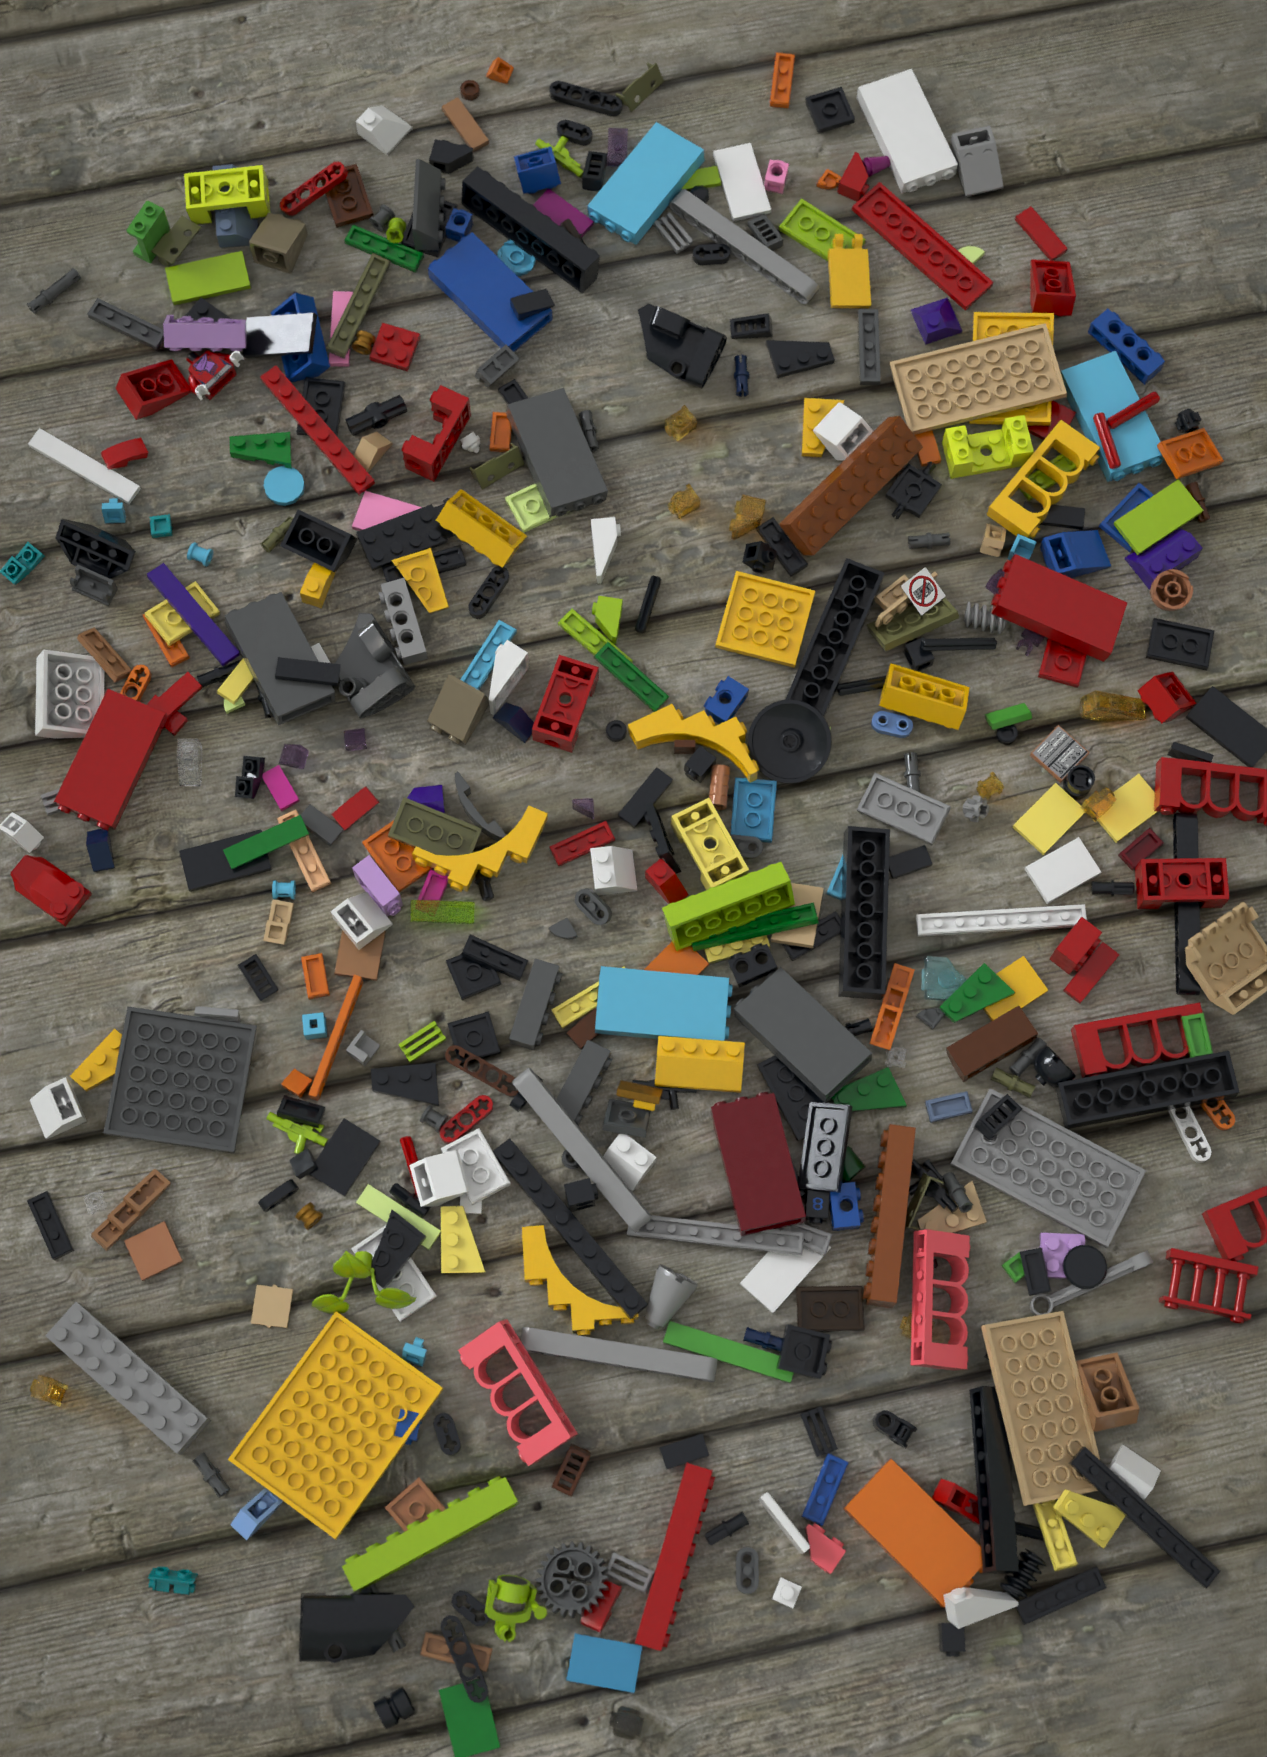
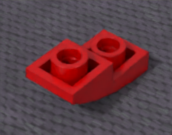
M136 438L107 448L101 452V456L109 470L127 467L128 461L147 458L148 451L142 438Z
M366 786L331 815L344 830H348L380 802Z
M610 1581L604 1582L609 1590H602L601 1592L605 1599H597L600 1606L597 1607L592 1604V1613L585 1609L584 1616L580 1621V1624L601 1633L610 1618L611 1609L622 1592L620 1586Z

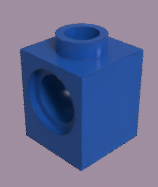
M454 208L445 227L446 238L459 242L463 236L469 235L473 226L472 214L466 210Z
M400 1409L398 1419L405 1415V1410ZM408 1411L407 1417L403 1421L397 1422L394 1436L403 1437L419 1413ZM422 1420L408 1437L405 1444L411 1445L412 1441H418L417 1436Z

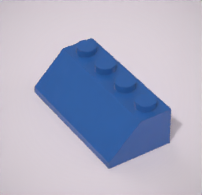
M294 293L275 308L271 315L317 314L314 297ZM318 314L313 353L281 356L285 375L291 383L305 380V377H318L330 368Z

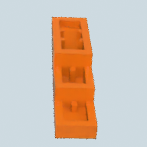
M894 963L886 994L884 995L870 1040L871 1045L887 1050L891 1049L915 969Z

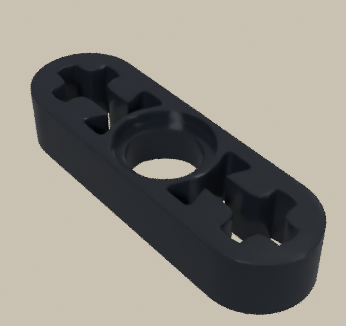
M496 566L491 570L468 605L471 617L481 619L486 616L509 582L507 568ZM501 573H503L504 579L499 578L496 586L494 584L497 580L496 574L500 575ZM486 588H492L495 593L491 597H486L483 591ZM482 599L484 601L481 605L482 611L478 610L475 612L474 606L478 607Z

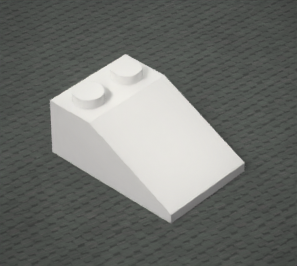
M509 640L504 645L500 644L495 651L496 656L489 694L490 713L493 716L529 668L528 652Z

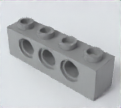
M405 578L381 584L382 592L378 593L381 604L386 603L387 610L384 611L387 623L391 622L393 627L389 629L392 641L397 640L398 647H395L398 660L402 659L403 664L407 665L428 659ZM395 601L401 602L399 606L392 605ZM402 619L407 620V622L403 625L397 623L399 620ZM405 638L413 639L410 643L402 642Z

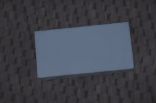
M967 1091L925 1101L930 1123L973 1113Z

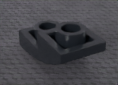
M243 756L242 777L236 776L235 797L255 798L261 783L265 758Z

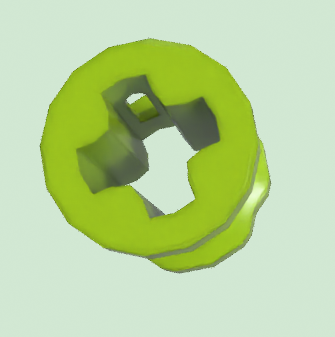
M395 217L390 220L389 228L386 231L387 239L390 242L400 243L403 240V233L406 230V223L403 219Z

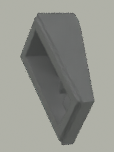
M765 214L747 221L756 240L772 251L783 247V238ZM761 221L764 222L763 224L758 225V226H755V225H754V224H757V223H759V222H761ZM767 227V229L759 231V229Z

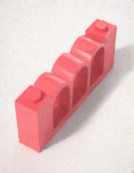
M929 1229L914 1231L911 1366L953 1371L967 1369L968 1347L963 1345L967 1340L968 1330L961 1316L967 1310L968 1295L961 1285L965 1283L969 1274L968 1263L965 1259L969 1258V1235ZM934 1257H941L949 1262L952 1269L949 1281L933 1279ZM933 1287L944 1289L949 1294L951 1308L948 1313L933 1311ZM932 1319H940L948 1324L951 1336L947 1344L932 1342Z
M508 1319L499 1321L458 1350L462 1363L469 1369L474 1368L476 1381L482 1387L492 1389L490 1402L493 1409L502 1416H509L507 1419L508 1433L513 1440L521 1443L517 1446L519 1456L528 1466L537 1463L578 1435ZM506 1348L518 1369L501 1381L495 1382L488 1377L486 1365L491 1357ZM523 1375L535 1396L516 1409H512L504 1403L502 1392L507 1384ZM539 1401L552 1423L533 1436H528L520 1429L519 1418L526 1409Z

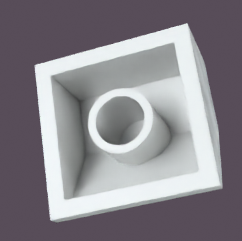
M615 846L590 848L594 888L597 895L637 891L632 849Z
M621 1133L603 1156L632 1192L656 1163L657 1158L627 1134Z

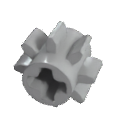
M973 795L972 799L967 798L963 804L964 817L970 818L972 822H979V819L984 820L988 815L989 806L987 800H982L981 796Z

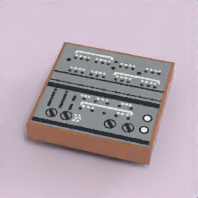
M1058 725L1031 752L1030 756L1061 783L1067 777L1069 771L1079 765L1090 752Z

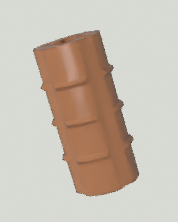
M726 765L712 766L709 798L716 810H725L727 807L730 767Z

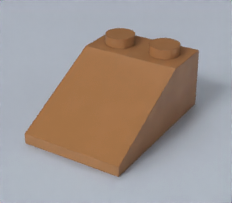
M1118 1353L1076 1361L1093 1431L1096 1432L1137 1423L1139 1406Z

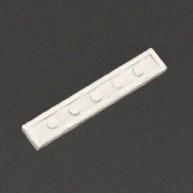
M40 428L28 443L32 449L129 505L141 489L139 485L111 469L108 470L103 464Z

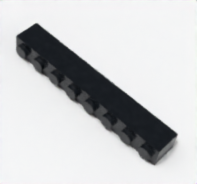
M980 1386L970 1389L969 1393L983 1573L1008 1574L1019 1571L1011 1478L1012 1467L1009 1453L1010 1446L996 1387Z

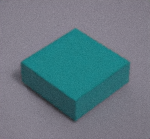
M170 514L150 517L152 538L173 536Z

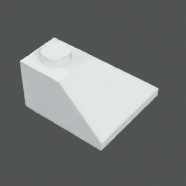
M383 105L368 108L356 120L358 134L386 155L412 130L411 125Z

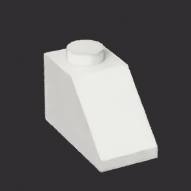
M13 812L0 824V830L29 853L37 849L44 838L28 821Z

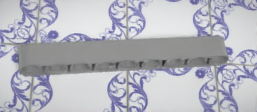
M682 189L669 203L670 209L676 215L717 244L727 245L731 254L800 303L807 304L819 290L818 284L813 279L689 191Z
M528 1067L512 1081L514 1086L593 1183L596 1184L597 1188L634 1232H637L648 1223L652 1216L533 1070Z
M522 1328L520 1340L527 1352L715 1382L718 1359L542 1329Z

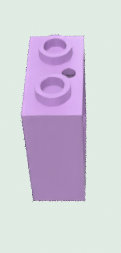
M370 855L352 867L357 882L371 896L387 917L390 915L394 916L400 912L403 906L400 893Z

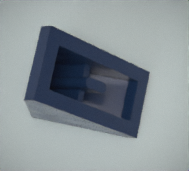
M506 702L493 716L496 722L523 743H526L532 736L534 722L521 707Z
M104 829L87 831L86 846L93 871L114 869L109 829L108 831Z

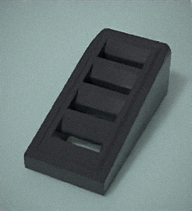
M588 151L582 177V188L584 190L599 192L602 189L608 153Z
M769 313L730 319L732 339L773 337L772 319ZM739 324H741V332H738L737 329ZM745 324H749V331H746Z
M257 954L237 965L260 1001L279 990ZM253 963L257 964L255 968L251 969L248 972L246 971L245 968H247L248 966L252 965ZM261 970V974L251 979V974ZM265 976L267 980L256 986L255 982ZM270 984L271 988L260 993L259 989Z
M1006 1094L977 1121L975 1127L988 1140H991L1022 1111V1108ZM1004 1103L1013 1111L1012 1113L1003 1106ZM998 1109L1006 1117V1119L996 1110ZM991 1115L1000 1123L999 1125L990 1117Z

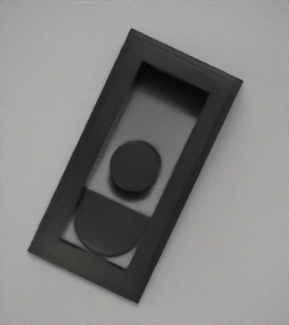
M547 288L510 299V305L518 321L555 306Z

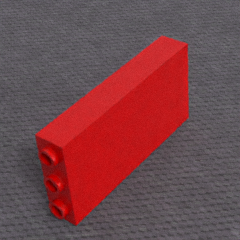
M1017 554L1011 560L1007 559L1002 570L1005 572L1004 577L1001 576L997 584L999 592L994 595L991 605H993L991 614L1102 662L1111 655L1128 602Z
M107 689L54 800L57 806H59L58 810L66 814H70V812L78 814L77 818L85 822L95 821L97 822L96 826L108 831L111 828L115 830L168 719L166 713L111 689Z

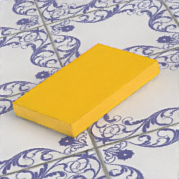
M1022 956L996 973L1015 994L983 1010L993 1021L1017 1006H1020L1021 1009L1047 993L1048 989L1026 958Z

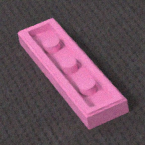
M333 291L330 339L353 292ZM350 348L345 359L329 352L330 366L349 367Z

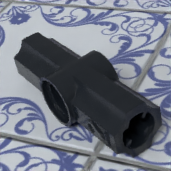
M398 395L382 403L373 402L366 406L364 411L345 419L350 433L355 436L370 428H382L390 419L408 411L402 396Z

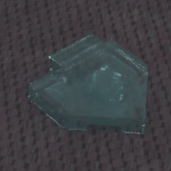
M926 956L924 958L921 980L922 991H925V999L946 1001L967 980L952 966L953 964L948 958Z

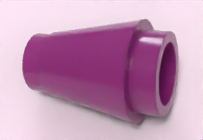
M887 155L865 157L862 160L868 177L890 167V159Z

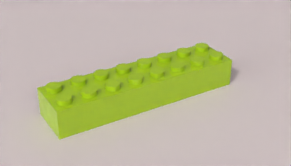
M497 1476L488 1481V1487L482 1490L480 1487H477L468 1492V1498L462 1501L460 1498L447 1504L449 1508L441 1512V1510L437 1509L429 1513L426 1521L421 1523L417 1520L406 1526L407 1531L402 1534L397 1531L386 1537L387 1542L382 1545L377 1542L367 1547V1553L362 1556L355 1554L345 1560L346 1564L342 1568L353 1591H362L519 1505L506 1477L501 1479L500 1476Z

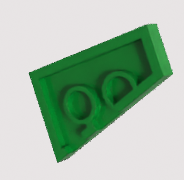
M290 432L230 436L231 458L253 462L256 460L266 461L269 465H275V463L283 464L286 468L292 469Z
M984 963L939 1009L953 1023H956L988 1006L996 1004L1002 999L1014 995L1015 992Z
M889 1067L844 1086L831 1098L834 1104L853 1106L852 1112L907 1107Z

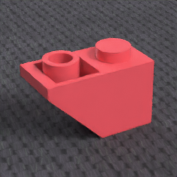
M815 1523L813 1526L807 1524L805 1533L807 1542L810 1545L808 1549L810 1561L826 1573L831 1574L846 1552L842 1548L844 1544L835 1537L829 1539L825 1536V1530Z

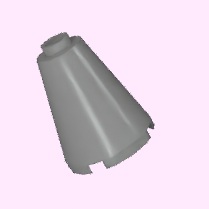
M659 1264L644 1316L647 1319L646 1323L655 1329H658L659 1326L665 1327L696 1290L697 1283L685 1275L678 1274L673 1269Z

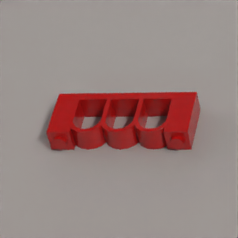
M1161 757L1156 763L1154 811H1159L1163 815H1172L1177 810L1180 813L1195 814L1203 809L1207 815L1214 818H1222L1231 812L1238 820L1252 821L1257 818V823H1262L1267 827V769ZM1182 774L1201 777L1199 804H1189L1183 799L1181 795ZM1211 778L1230 780L1229 804L1227 808L1217 807L1211 801ZM1240 781L1258 783L1257 811H1248L1241 806L1239 801Z
M1200 1002L1074 1025L1071 1033L1082 1078L1102 1075L1106 1072L1122 1071L1129 1063L1139 1068L1152 1065L1158 1058L1165 1062L1181 1060L1185 1055L1186 1058H1190L1181 1018L1182 1016L1203 1013ZM1177 1019L1183 1043L1181 1053L1172 1054L1164 1049L1157 1025L1158 1022ZM1148 1024L1154 1055L1150 1059H1142L1133 1051L1128 1028ZM1119 1030L1125 1056L1123 1063L1119 1065L1112 1064L1105 1059L1098 1033Z
M1267 1186L1202 1213L1222 1259L1238 1262L1244 1259L1243 1255L1250 1250H1256L1267 1242V1218L1258 1201L1267 1197ZM1249 1204L1261 1231V1238L1258 1243L1248 1242L1242 1237L1231 1211Z

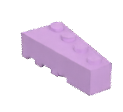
M167 315L163 323L164 348H170L172 351H179L182 348H190L191 351H200L202 348H210L211 351H221L222 348H230L231 351H242V348H246L247 345L246 320L220 318L218 322H214L212 318L202 317L198 321H194L191 316H182V318L174 319V315Z

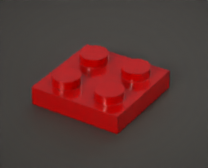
M382 323L369 356L370 361L408 372L421 338L420 333Z

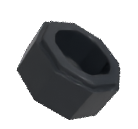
M703 185L694 186L690 193L704 203H707L709 200L708 189Z

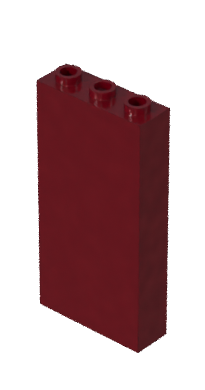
M762 1092L753 1098L740 1097L735 1102L727 1103L726 1101L715 1103L711 1107V1117L740 1235L746 1236L765 1230L804 1223L806 1215L775 1094Z

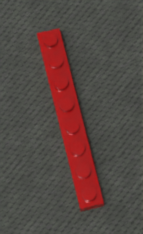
M274 366L260 376L261 381L358 495L375 484L374 479L277 366Z

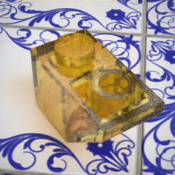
M742 494L741 501L736 502L734 513H737L736 519H731L729 531H732L731 539L736 540L761 525L766 500Z

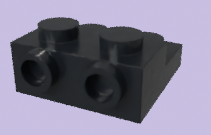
M786 1324L777 1369L821 1379L827 1370L826 1354L830 1353L832 1341L829 1340L830 1334Z

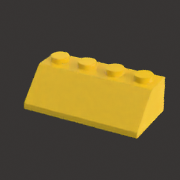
M462 489L446 502L436 519L444 529L456 534L458 539L467 542L474 547L476 552L484 554L493 564L502 568L510 561L527 538V535Z
M890 663L879 706L887 710H894L907 716H914L927 722H934L947 728L959 730L966 713L970 687Z
M658 1036L654 1086L741 1093L745 1043Z

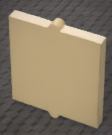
M257 1285L251 1324L265 1325L268 1328L272 1326L288 1328L293 1289L280 1288L277 1285H273V1287Z

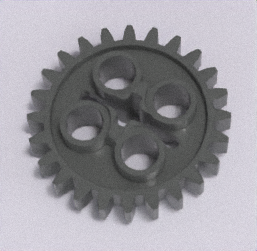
M571 1541L569 1548L564 1543H562V1550L560 1551L553 1547L555 1553L553 1556L546 1553L549 1560L547 1562L540 1561L544 1568L537 1569L541 1577L535 1579V1581L541 1584L536 1589L538 1593H543L539 1598L542 1602L547 1601L545 1606L548 1609L553 1607L552 1612L554 1614L560 1611L563 1618L569 1612L570 1617L573 1619L576 1612L583 1617L585 1609L592 1613V1604L597 1607L600 1606L597 1599H605L601 1592L602 1590H609L604 1582L610 1581V1578L603 1575L609 1569L605 1566L601 1567L604 1565L605 1560L603 1558L598 1559L600 1556L598 1551L592 1553L593 1548L589 1545L585 1549L582 1542L576 1548L575 1543ZM569 1561V1568L567 1570L561 1571V1564L563 1562ZM590 1566L591 1572L586 1576H582V1570ZM554 1574H559L569 1579H573L575 1576L581 1582H591L592 1584L588 1586L578 1581H572L570 1584L565 1578H554ZM556 1585H564L560 1593H554ZM579 1589H585V1594L582 1598L575 1597Z

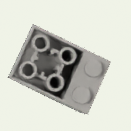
M985 126L953 133L950 149L958 164L957 171L965 196L1003 189L996 142L991 127Z

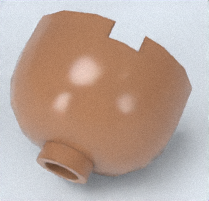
M1169 569L1157 575L1152 582L1150 588L1151 599L1161 610L1176 611L1189 603L1193 595V586H1191L1189 577L1180 570Z

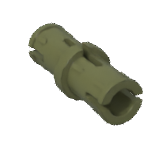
M289 516L279 527H275L272 533L260 543L266 552L270 553L283 541L293 520L292 517Z
M998 1067L995 1068L990 1079L1007 1087V1090H1014L1028 1098L1031 1097L1035 1089V1085L1027 1083L1018 1078V1075L1009 1074Z

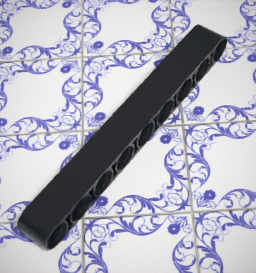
M1174 813L1173 859L1199 858L1197 814ZM1179 876L1181 884L1188 885L1190 883L1187 876ZM1174 902L1176 994L1199 996L1201 987L1186 966L1185 947L1188 946V940L1200 932L1199 902Z

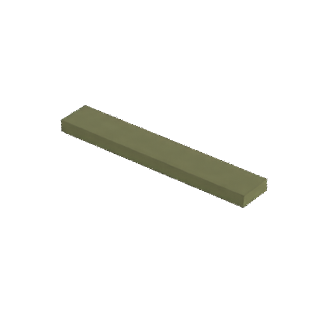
M372 253L326 347V351L345 359L391 261Z

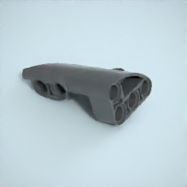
M359 613L352 634L335 664H341L339 691L347 697L359 718H365L384 710L415 689L414 683L394 654L395 649L374 616L367 613ZM351 684H353L354 688L351 692H349V687Z

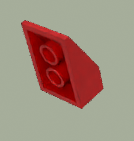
M1031 259L1030 302L1032 313H1054V315L1061 317L1072 316L1076 292L1070 262Z
M172 359L121 374L115 388L136 420L153 415L191 393L189 384Z

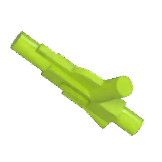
M561 136L555 148L540 138L536 141L535 145L540 149L551 146L555 161L566 170H570L579 178L583 177L584 171L580 168L581 165L569 157V151L564 147L568 141L566 137Z
M269 1112L266 1120L274 1123L273 1127L286 1132L289 1139L296 1143L294 1154L298 1155L304 1151L306 1140H310L323 1147L328 1143L327 1138L313 1132V1129H316L322 1133L325 1125L320 1124L319 1128L305 1124L301 1126L291 1120L277 1117L272 1112Z

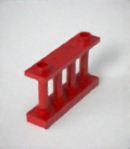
M1174 1248L1167 1250L1165 1260L1171 1261L1173 1270L1169 1295L1159 1298V1303L1165 1304V1308L1177 1310L1178 1307L1219 1315L1228 1317L1231 1322L1243 1324L1244 1321L1251 1319L1252 1314L1243 1313L1247 1281L1257 1276L1259 1266ZM1185 1264L1193 1265V1269H1195L1190 1301L1177 1298L1181 1270ZM1206 1269L1215 1270L1217 1274L1212 1306L1199 1303L1203 1274ZM1228 1273L1236 1274L1239 1279L1234 1310L1221 1308L1225 1277Z

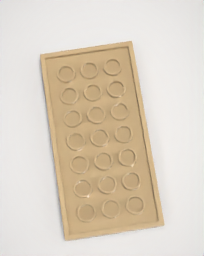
M1046 323L890 362V369L904 419L914 435L1067 397Z
M1064 1311L981 1326L1024 1506L1059 1499L1065 1489L1078 1494L1098 1491L1069 1464L1083 1446L1099 1460L1100 1457Z

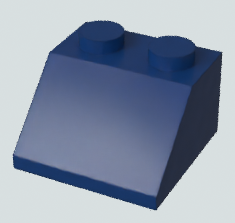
M551 146L514 156L523 194H533L538 190L544 188L552 189L561 184Z

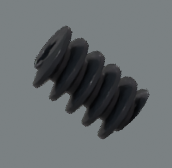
M1025 1549L1028 1553H1019L1022 1559L1019 1560V1571L1011 1573L1013 1576L1005 1575L1004 1578L1008 1584L1000 1583L999 1585L1005 1592L1019 1601V1596L1027 1598L1024 1588L1032 1590L1031 1585L1028 1583L1029 1580L1037 1582L1033 1574H1042L1038 1566H1047L1044 1560L1028 1549Z

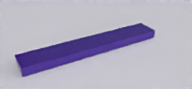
M164 563L147 573V578L222 666L240 656V652Z

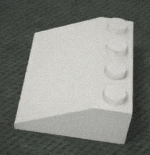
M43 650L39 654L36 662L35 736L55 739L85 737L104 697V670L92 656L52 650Z

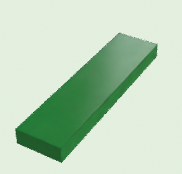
M352 225L344 240L345 244L371 255L374 253L391 261L390 263L415 273L424 258V253L399 243H392L387 238L356 225Z
M609 642L594 656L596 661L653 712L657 711L669 698L662 689Z
M298 815L223 849L233 870L310 834L302 816Z

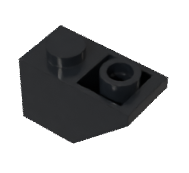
M435 139L429 163L440 169L442 173L450 174L473 162V147Z

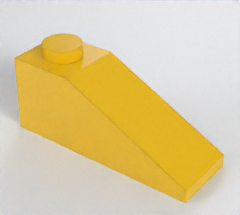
M313 563L300 591L302 602L322 608L336 571L333 572Z

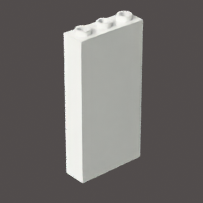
M912 69L858 87L857 100L883 155H887L890 159L889 168L901 193L913 192L922 186H931L937 181L948 180L956 175L958 164Z

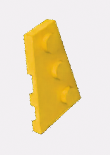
M804 398L802 456L822 457L826 447L812 430L838 402L844 404V400Z
M431 548L392 560L430 614L449 608Z
M116 1029L70 1075L86 1092L115 1075L122 1034Z

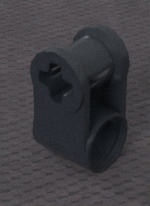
M887 1410L876 1413L872 1420L873 1426L877 1431L905 1449L908 1446L907 1442L913 1432L917 1431L914 1425ZM881 1415L888 1417L889 1425L887 1427H882L879 1424V1417Z

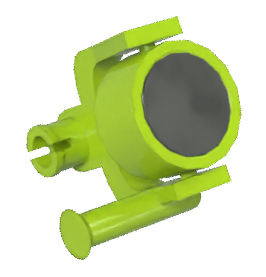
M499 1575L496 1582L489 1580L485 1613L490 1619L496 1621L494 1627L495 1634L505 1642L506 1640L508 1642L514 1640L516 1636V1623L528 1621L531 1611L534 1612L535 1618L539 1620L544 1619L547 1615V1609L540 1606L535 1600L537 1589L527 1579L513 1575ZM496 1597L509 1603H525V1608L520 1612L507 1613L493 1609V1604Z

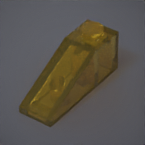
M1093 691L1080 698L1081 718L1096 721L1146 719L1145 703L1139 698L1101 691Z
M38 1375V1378L34 1379L31 1384L30 1392L32 1393L30 1397L60 1407L68 1385L53 1378Z

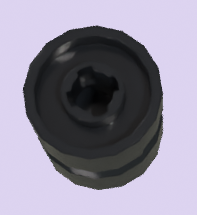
M1084 765L1073 767L1064 781V791L1074 800L1085 798L1094 785L1095 774L1089 767Z
M403 1686L391 1692L390 1698L384 1696L373 1702L386 1730L398 1724L399 1718L405 1720L416 1714Z

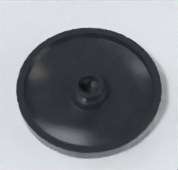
M795 699L780 700L766 706L753 720L748 734V749L752 760L756 761L759 770L765 776L781 783H798L817 774L827 762L832 747L831 730L822 713L809 703Z

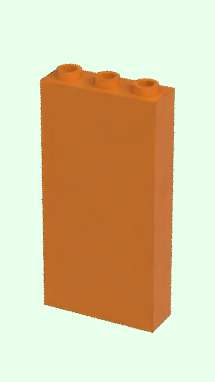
M889 1459L843 1508L941 1607H945L944 1594L956 1588H969L975 1581L972 1577L977 1572L980 1574L983 1572L981 1546L892 1459Z

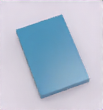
M735 777L730 834L755 836L761 842L772 843L777 781L757 779L750 783L747 778Z
M574 1634L566 1681L635 1693L642 1646Z

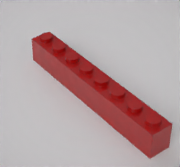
M686 1463L636 1636V1644L661 1651L662 1647L667 1648L671 1634L667 1633L669 1624H674L677 1611L673 1610L675 1601L680 1602L683 1589L679 1588L682 1579H687L690 1566H687L686 1562L688 1556L693 1557L696 1544L692 1543L694 1534L699 1535L703 1522L699 1520L701 1511L706 1512L709 1499L705 1498L707 1489L712 1490L715 1477L711 1476L712 1470Z

